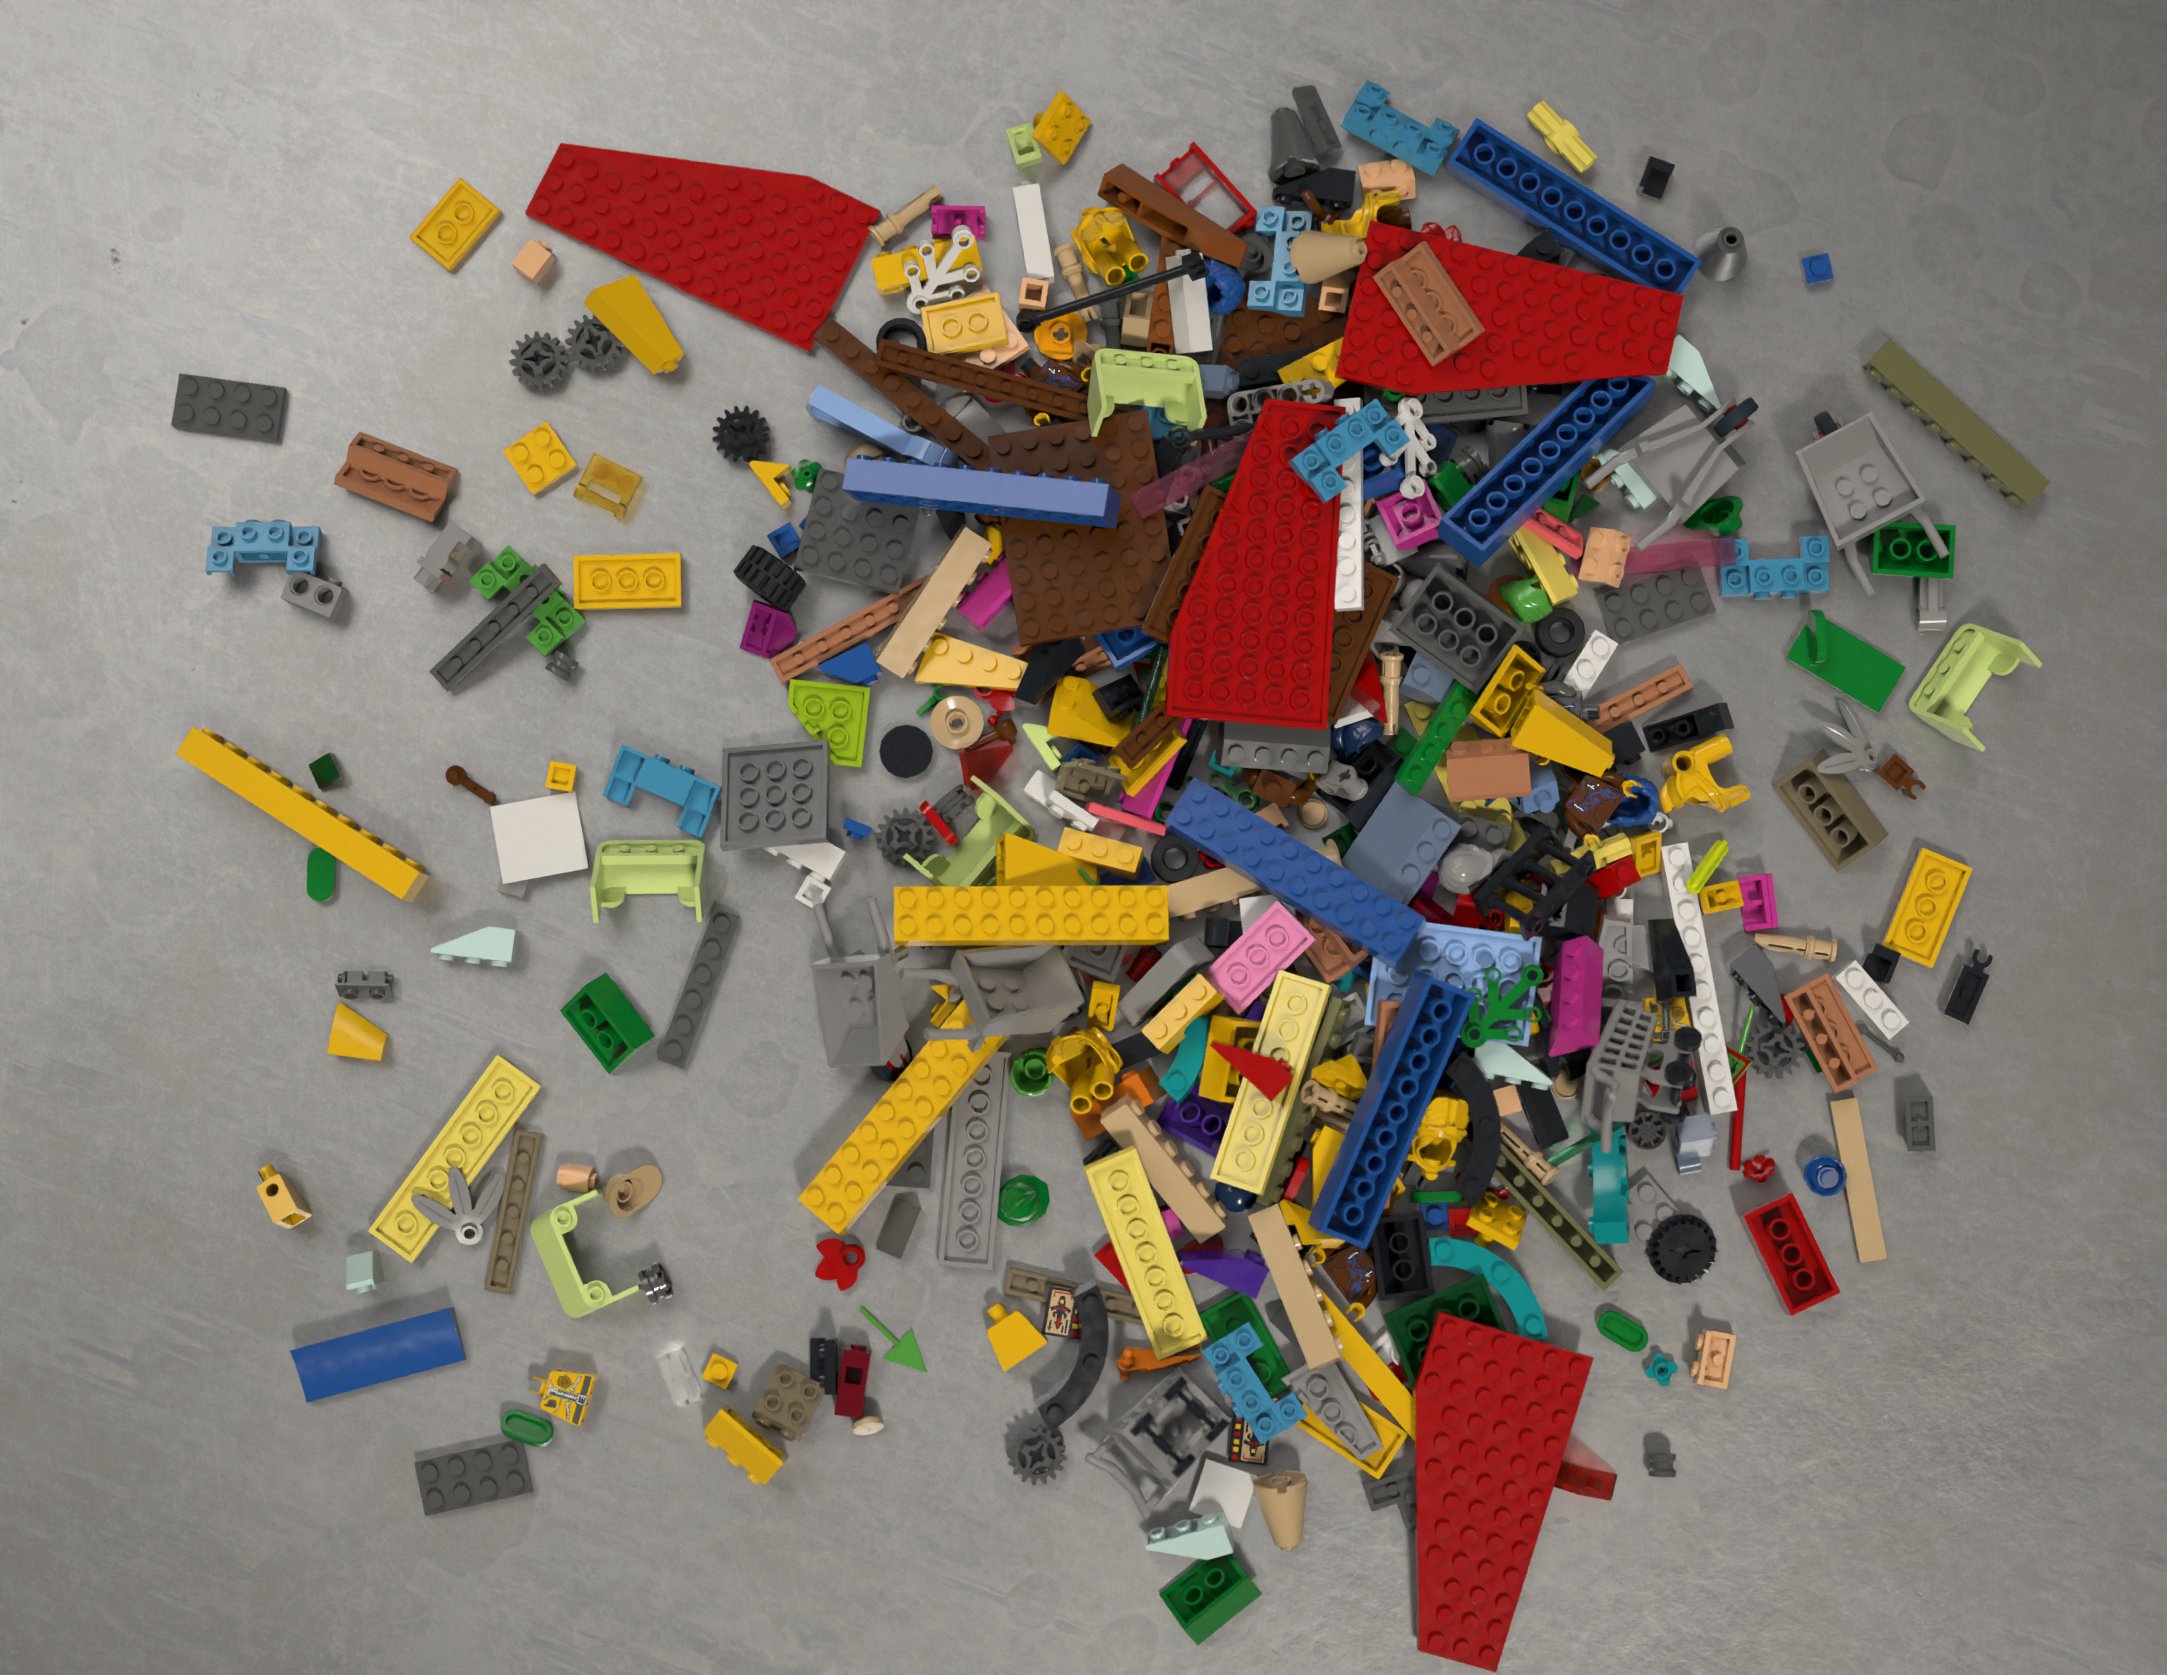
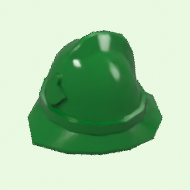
M1018 1175L1008 1180L1000 1188L997 1218L1010 1226H1026L1035 1223L1046 1213L1050 1202L1048 1185L1031 1175Z

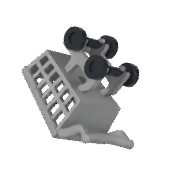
M1617 1000L1599 1037V1045L1595 1046L1587 1062L1580 1119L1601 1134V1151L1603 1153H1609L1612 1150V1139L1614 1136L1612 1131L1613 1121L1634 1122L1639 1102L1650 1110L1659 1111L1660 1119L1667 1124L1677 1125L1684 1122L1687 1115V1107L1680 1100L1681 1091L1693 1088L1696 1083V1072L1691 1068L1690 1061L1692 1052L1698 1050L1702 1043V1034L1699 1030L1689 1026L1681 1027L1678 1030L1672 1029L1667 1044L1654 1043L1657 1015L1627 1003L1626 1000ZM1652 1054L1663 1057L1660 1070L1649 1068ZM1645 1079L1660 1085L1655 1097H1650L1642 1091Z
M1178 1365L1106 1432L1108 1435L1093 1453L1089 1452L1086 1455L1085 1461L1109 1473L1131 1495L1141 1516L1149 1518L1152 1514L1151 1510L1161 1501L1166 1493L1169 1494L1212 1442L1226 1429L1233 1417ZM1170 1421H1177L1181 1425L1182 1430L1177 1437H1171L1166 1432V1425ZM1115 1443L1158 1484L1147 1502L1140 1488L1116 1464L1102 1458Z

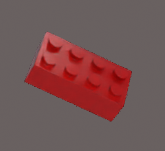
M1786 1192L1738 1215L1786 1315L1793 1316L1841 1293L1793 1193Z

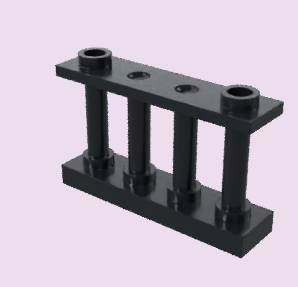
M1542 824L1473 896L1477 913L1486 918L1492 910H1499L1519 922L1523 940L1528 942L1534 934H1538L1541 931L1543 925L1583 882L1593 876L1597 869L1593 851L1588 850L1578 859L1555 846L1551 828ZM1549 854L1572 868L1561 877L1539 865L1538 862L1545 855ZM1528 873H1533L1551 883L1554 887L1544 896L1520 881ZM1515 891L1536 903V906L1526 914L1503 901V899L1509 892Z

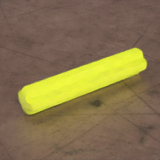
M1718 839L1714 842L1687 880L1685 887L1688 894H1698L1729 851L1726 840L1721 841Z

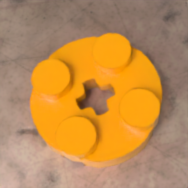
M1076 312L1042 322L1034 331L1035 344L1040 354L1053 361H1069L1073 359L1075 340L1080 339L1087 342L1086 324ZM1059 328H1064V333L1069 334L1063 341H1058L1057 337H1053V333L1058 332Z

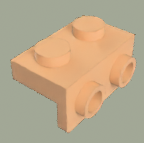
M1393 159L1357 165V173L1362 189V202L1366 193H1374V196H1376L1377 193L1396 189L1399 190L1400 201L1416 197L1415 176L1411 164L1401 159Z
M1590 527L1578 579L1619 588L1624 575L1627 554L1630 550L1631 536L1614 529Z
M1702 1329V1333L1697 1334L1695 1350L1699 1351L1697 1361L1692 1362L1690 1377H1694L1693 1383L1727 1389L1736 1335Z

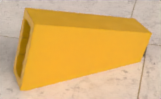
M635 274L595 288L584 301L586 307L653 375L663 371L666 374L670 373L679 366L678 362L685 353Z
M1536 689L1533 690L1511 728L1512 746L1598 777L1603 775L1606 768L1610 769L1614 762L1615 754L1612 752V741Z
M1005 833L996 838V886H1091L1078 872V867H1082L1098 886L1100 884L1097 866L1010 833Z

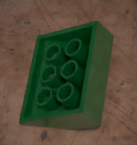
M1484 1273L1382 1315L1398 1365L1407 1387L1411 1391H1413L1437 1311L1507 1331Z

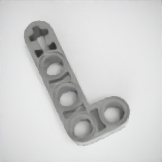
M1309 379L1236 392L1227 401L1230 426L1256 423L1267 393H1269L1272 399L1291 401L1289 393L1294 389L1297 394L1294 402L1322 404L1332 399L1334 395L1333 384L1327 379ZM1321 389V393L1309 395L1308 390ZM1242 398L1247 402V407L1244 411L1240 407ZM1245 435L1232 436L1239 443H1248L1250 436L1247 438Z
M1197 935L1178 942L1117 1004V1008L1133 1028L1139 1026L1154 1013L1190 974L1207 966L1213 960L1214 955Z

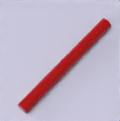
M1747 1070L1735 1083L1734 1094L1737 1110L1733 1111L1729 1170L1740 1171Z

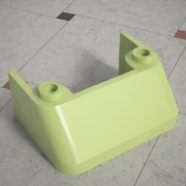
M1102 348L1096 351L1092 361L1087 402L1092 437H1097L1103 418L1109 417L1113 413L1114 403L1164 408L1165 416L1170 422L1177 425H1186L1188 430H1200L1203 428L1207 414L1199 366L1195 360L1187 356ZM1197 441L1190 443V446H1196Z
M1968 623L1962 625L1955 632L1911 697L1909 708L1917 717L1951 740L1983 752L1986 747L1972 734L1973 722L1967 716H1964L1992 673L2000 676L2007 675L2016 668L2020 661L2038 668L2043 663L2020 640L1975 624Z
M974 775L970 779L983 791L974 806V811L980 820L948 858L945 859L940 854H933L920 865L907 853L903 856L905 860L935 886H994L996 884V838L1005 833H1010L1032 841L1034 838V828L998 793Z
M609 840L599 844L590 883L593 923H599L602 907H617L625 900V894H678L681 904L696 908L697 922H702L706 899V853L704 843L698 840Z
M602 1189L591 1191L538 1216L532 1221L530 1226L532 1238L563 1310L568 1316L574 1318L584 1316L644 1289L642 1284H639L613 1296L609 1286L603 1281L595 1280L584 1285L563 1237V1234L573 1230L578 1223V1214L575 1206L604 1193Z

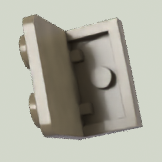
M1072 758L1071 762H1061L1054 790L1067 798L1084 803L1094 802L1106 806L1112 783L1126 782L1127 776L1120 774L1121 769L1107 765L1105 767L1096 766L1097 762L1093 760Z
M779 1364L757 1402L752 1417L756 1419L755 1423L765 1429L772 1427L779 1431V1435L782 1438L791 1442L794 1439L800 1442L807 1425L825 1394V1388H820L819 1382L784 1364Z

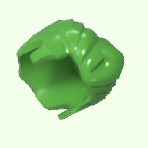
M1537 577L1521 581L1513 580L1507 584L1500 585L1498 588L1511 614L1524 624L1537 622L1553 611L1552 606L1548 602L1546 592L1542 589L1531 587L1533 583L1538 582Z
M1029 1048L1023 1051L1014 1061L1009 1077L1018 1095L1026 1097L1040 1096L1054 1082L1056 1075L1053 1072L1047 1073L1045 1067L1047 1048Z

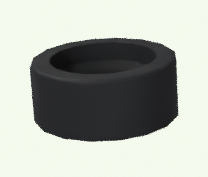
M894 318L887 321L879 329L876 337V349L878 350L881 338L887 340L893 331L905 329L915 335L917 348L927 351L926 336L922 328L915 321L907 318Z

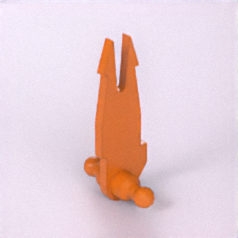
M1193 1345L1159 1361L1152 1348L1141 1350L1140 1347H1126L1122 1352L1123 1355L1117 1361V1369L1121 1373L1120 1379L1126 1382L1130 1379L1131 1373L1142 1371L1150 1373L1169 1369L1187 1362L1190 1364L1202 1358L1203 1354L1176 1355L1198 1350L1200 1345Z

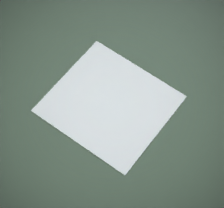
M575 791L573 793L568 792L490 807L503 884L589 868Z

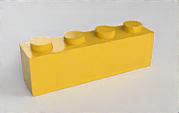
M973 235V244L961 251L948 271L964 268L967 264H975L979 272H983L975 235ZM962 237L959 242H964L968 238ZM942 239L932 241L935 248L934 259L936 267L953 244L952 240L943 242ZM917 246L905 247L901 249L902 252L895 254L882 252L877 254L876 258L871 259L879 296L911 289L909 278L904 273V265L908 261H916L919 264L921 271L919 280L921 286H924L928 276L924 259L920 256ZM925 246L922 250L927 252L931 247ZM915 267L908 269V272L911 273L916 271ZM970 270L967 272V275L975 274L976 271Z

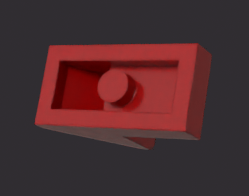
M1626 856L1595 871L1593 876L1586 879L1584 883L1599 889V900L1621 892L1622 889L1642 879L1631 856Z

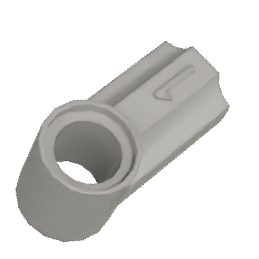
M1919 578L1915 628L1916 630L1944 631L1947 624V611L1943 607V579Z

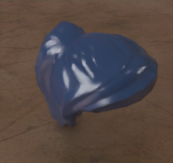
M1373 717L1339 728H1335L1332 725L1330 741L1337 755L1336 761L1345 763L1351 752L1360 753L1362 745L1371 743L1383 736L1385 725Z

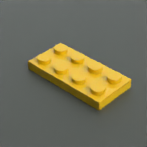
M681 553L573 556L575 610L682 608Z
M1920 848L1881 945L1901 953V956L1928 968H1933L1973 868L1928 849Z
M1299 1398V1402L1308 1416L1295 1425L1378 1480L1408 1436L1407 1432L1357 1400L1384 1446L1360 1461Z

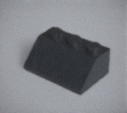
M1377 739L1362 745L1360 753L1353 752L1345 763H1342L1354 767L1357 776L1367 782L1368 791L1364 797L1351 801L1337 795H1330L1320 788L1315 793L1346 823L1360 833L1394 784L1395 780L1393 778L1404 760Z
M1414 1211L1380 1217L1371 1237L1380 1301L1434 1294L1424 1213L1422 1211Z

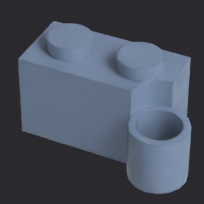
M1708 1113L1686 1116L1684 1122L1674 1125L1671 1141L1678 1175L1701 1172L1700 1157L1710 1155L1711 1149H1715L1714 1139L1717 1138L1715 1123L1710 1122Z

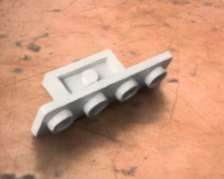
M1040 770L1036 771L1024 788L1025 794L1046 807L1055 817L1062 818L1071 824V827L1075 830L1119 841L1126 831L1118 823L1093 816L1085 811L1084 802L1067 798L1054 790L1056 781Z

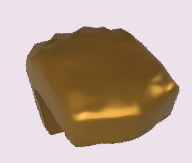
M1592 457L1582 467L1579 477L1582 482L1601 467L1596 457ZM1607 475L1592 487L1590 491L1596 493L1606 488L1610 484L1612 476Z

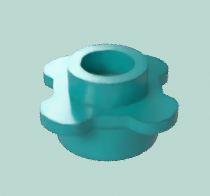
M1656 1354L1650 1367L1646 1368L1645 1374L1648 1378L1656 1379L1660 1386H1667L1670 1383L1669 1379L1672 1374L1677 1372L1678 1366L1675 1362L1667 1361L1664 1355ZM1661 1367L1664 1368V1372L1662 1373L1659 1372V1369Z

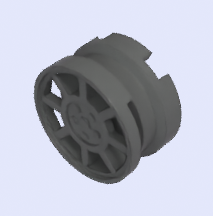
M1467 445L1461 450L1462 453L1460 455L1450 458V461L1453 464L1456 462L1462 467L1466 474L1463 477L1469 485L1471 483L1476 485V481L1484 478L1490 470L1486 464H1483L1480 455L1474 449L1469 451L1470 446Z
M1549 655L1542 666L1546 672L1538 685L1543 682L1552 681L1554 676L1556 677L1555 680H1560L1568 665L1555 662V658Z
M962 784L949 791L932 807L935 811L941 810L940 813L945 824L956 819L975 802L971 795L968 796L964 792Z
M1637 1113L1634 1122L1627 1123L1626 1136L1629 1142L1638 1149H1655L1666 1139L1667 1126L1656 1113Z
M1410 1161L1401 1182L1407 1185L1411 1183L1415 1185V1189L1421 1192L1428 1179L1422 1176L1420 1166L1414 1161Z
M659 1261L653 1263L649 1269L638 1270L641 1284L652 1305L658 1303V1298L662 1299L665 1297L668 1299L674 1296L670 1281Z

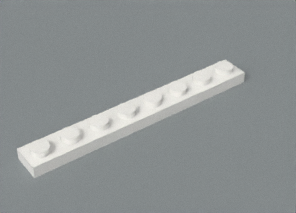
M1361 398L1334 400V406L1346 407V413L1348 412L1352 416L1363 408V401ZM1363 449L1346 460L1342 468V479L1348 487L1341 491L1335 584V610L1337 612L1364 610Z

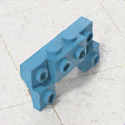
M1367 80L1358 93L1355 102L1345 115L1340 127L1434 177L1457 138L1460 129L1439 118H1436L1431 128L1386 105L1385 102L1390 92L1383 89L1380 85Z
M1258 206L1257 235L1275 236L1276 240L1271 281H1250L1247 301L1249 310L1271 311L1288 317L1305 316L1308 284L1301 282L1297 278L1300 274L1297 268H1292L1290 249L1293 239L1298 238L1300 235L1298 234L1299 232L1305 230L1314 231L1315 216L1312 211H1286L1285 207Z
M1377 399L1352 416L1348 412L1335 421L1336 428L1329 432L1326 427L1313 437L1316 440L1315 443L1288 461L1296 475L1314 490L1323 503H1326L1348 487L1335 468L1374 441L1388 458L1411 441L1397 420H1391Z
M251 519L245 522H236V527H212L211 545L207 546L205 571L207 575H212V572H229L230 575H235L236 560L238 558L240 563L287 562L286 571L288 575H292V572H310L311 575H315L317 557L322 543L321 529L319 526H292L291 522L276 519L272 522H260Z
M1828 535L1801 536L1800 558L1749 560L1748 539L1719 541V597L1754 596V600L1770 599V595H1781V599L1797 598V594L1826 593L1829 591L1828 563L1830 562Z
M622 745L602 796L629 807L636 789L640 788L684 807L677 828L703 838L722 787L694 776L695 770L680 764L679 768L669 765L670 760L661 755L655 754L654 758Z
M1247 1322L1201 1351L1219 1378L1215 1382L1224 1396L1229 1393L1234 1401L1230 1406L1237 1418L1244 1417L1260 1444H1263L1308 1415L1293 1391L1275 1403L1267 1393L1245 1358L1263 1346L1252 1326Z

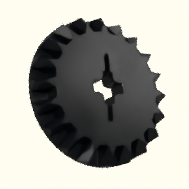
M1677 1214L1663 1220L1654 1229L1648 1243L1649 1261L1654 1271L1666 1281L1680 1285L1681 1283H1692L1696 1279H1701L1703 1274L1709 1272L1712 1263H1715V1254L1718 1252L1716 1248L1717 1240L1713 1230L1704 1220L1690 1214ZM1683 1243H1685L1692 1250L1685 1252L1684 1256H1682L1681 1253L1673 1249L1681 1248Z

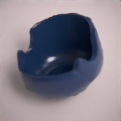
M1217 1181L1215 1185L1214 1195L1216 1201H1221L1227 1211L1242 1213L1250 1210L1256 1203L1258 1196L1256 1193Z

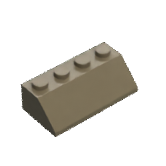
M1823 748L1772 786L1838 872L1877 846L1889 834L1843 773L1821 774L1818 772L1817 765L1830 758Z

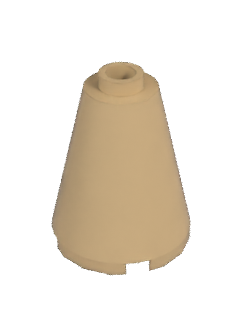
M1313 230L1299 232L1298 234L1300 235L1298 238L1293 239L1290 249L1292 268H1297L1300 274L1297 278L1305 284H1316L1359 265L1365 260L1367 255L1366 244L1360 237Z
M1292 1470L1282 1471L1283 1476L1274 1477V1472L1267 1473L1253 1481V1489L1274 1544L1285 1551L1296 1549L1297 1545L1302 1542L1308 1485L1305 1473Z

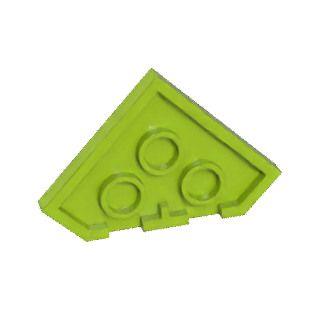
M790 679L787 706L815 741H829L830 759L836 766L862 768L871 688Z

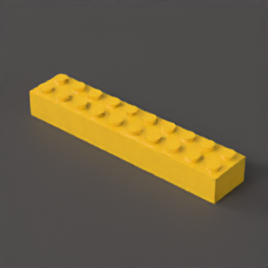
M194 726L175 753L176 755L398 898L410 903L414 901L429 878V875L423 872L426 868L425 866L408 857L404 860L401 858L403 852L392 845H388L385 842L383 845L379 844L381 838L363 828L359 831L356 829L358 823L347 816H343L340 813L338 816L334 815L336 809L318 799L314 802L311 800L314 795L302 787H298L295 784L292 787L289 786L291 780L273 770L267 772L268 765L250 755L247 758L244 757L246 751L228 741L222 743L224 737L205 726L202 730Z
M1168 885L894 887V946L1167 945L1169 940Z
M963 999L940 1028L962 1029L968 1025L975 1024L965 999ZM1010 1035L986 1037L980 1050L973 1053L967 1046L969 1040H929L797 1200L837 1234L844 1236Z

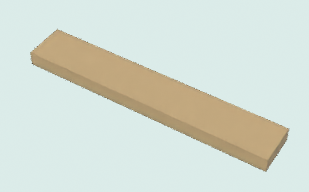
M1857 1097L1828 1102L1839 1161L1844 1165L1847 1172L1844 1189L1858 1263L1887 1259Z

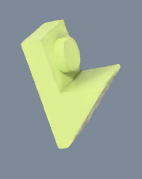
M1031 122L1006 129L1017 170L1043 162L1039 145L1031 137L1034 131Z
M1025 723L1022 726L1023 731L1051 772H1055L1061 766L1059 760L1062 759V756L1054 745L1049 747L1047 744L1059 736L1047 734L1048 727Z

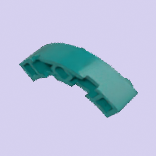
M1196 973L1190 974L1174 991L1175 995L1197 976ZM1209 1014L1197 1017L1187 1026L1184 1031L1187 1036L1180 1042L1172 1066L1159 1082L1160 1087L1178 1105L1188 1096L1203 1069L1210 1030Z
M1613 1121L1612 1123L1614 1136L1612 1139V1150L1609 1153L1601 1151V1134L1590 1127L1592 1161H1588V1175L1593 1177V1217H1589L1588 1224L1589 1233H1594L1596 1244L1629 1243V1213L1627 1209V1202H1629L1627 1140L1626 1135H1624L1623 1122Z
M1427 1237L1431 1266H1452L1464 1269L1475 1275L1484 1273L1487 1283L1500 1295L1507 1305L1513 1319L1516 1334L1535 1340L1548 1339L1546 1323L1535 1295L1521 1275L1510 1264L1491 1251L1470 1242L1453 1238Z

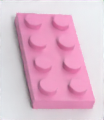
M1278 899L1202 975L1213 983L1225 996L1224 1000L1239 1015L1276 979L1279 970L1284 971L1317 938Z

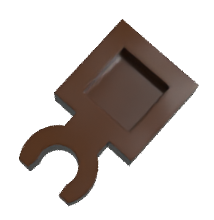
M1895 753L1875 773L1894 792L1903 788L1905 797L1911 801L1917 798L1911 792L1912 786H1917L1921 791L1926 788L1922 781L1913 780L1910 777L1915 771Z

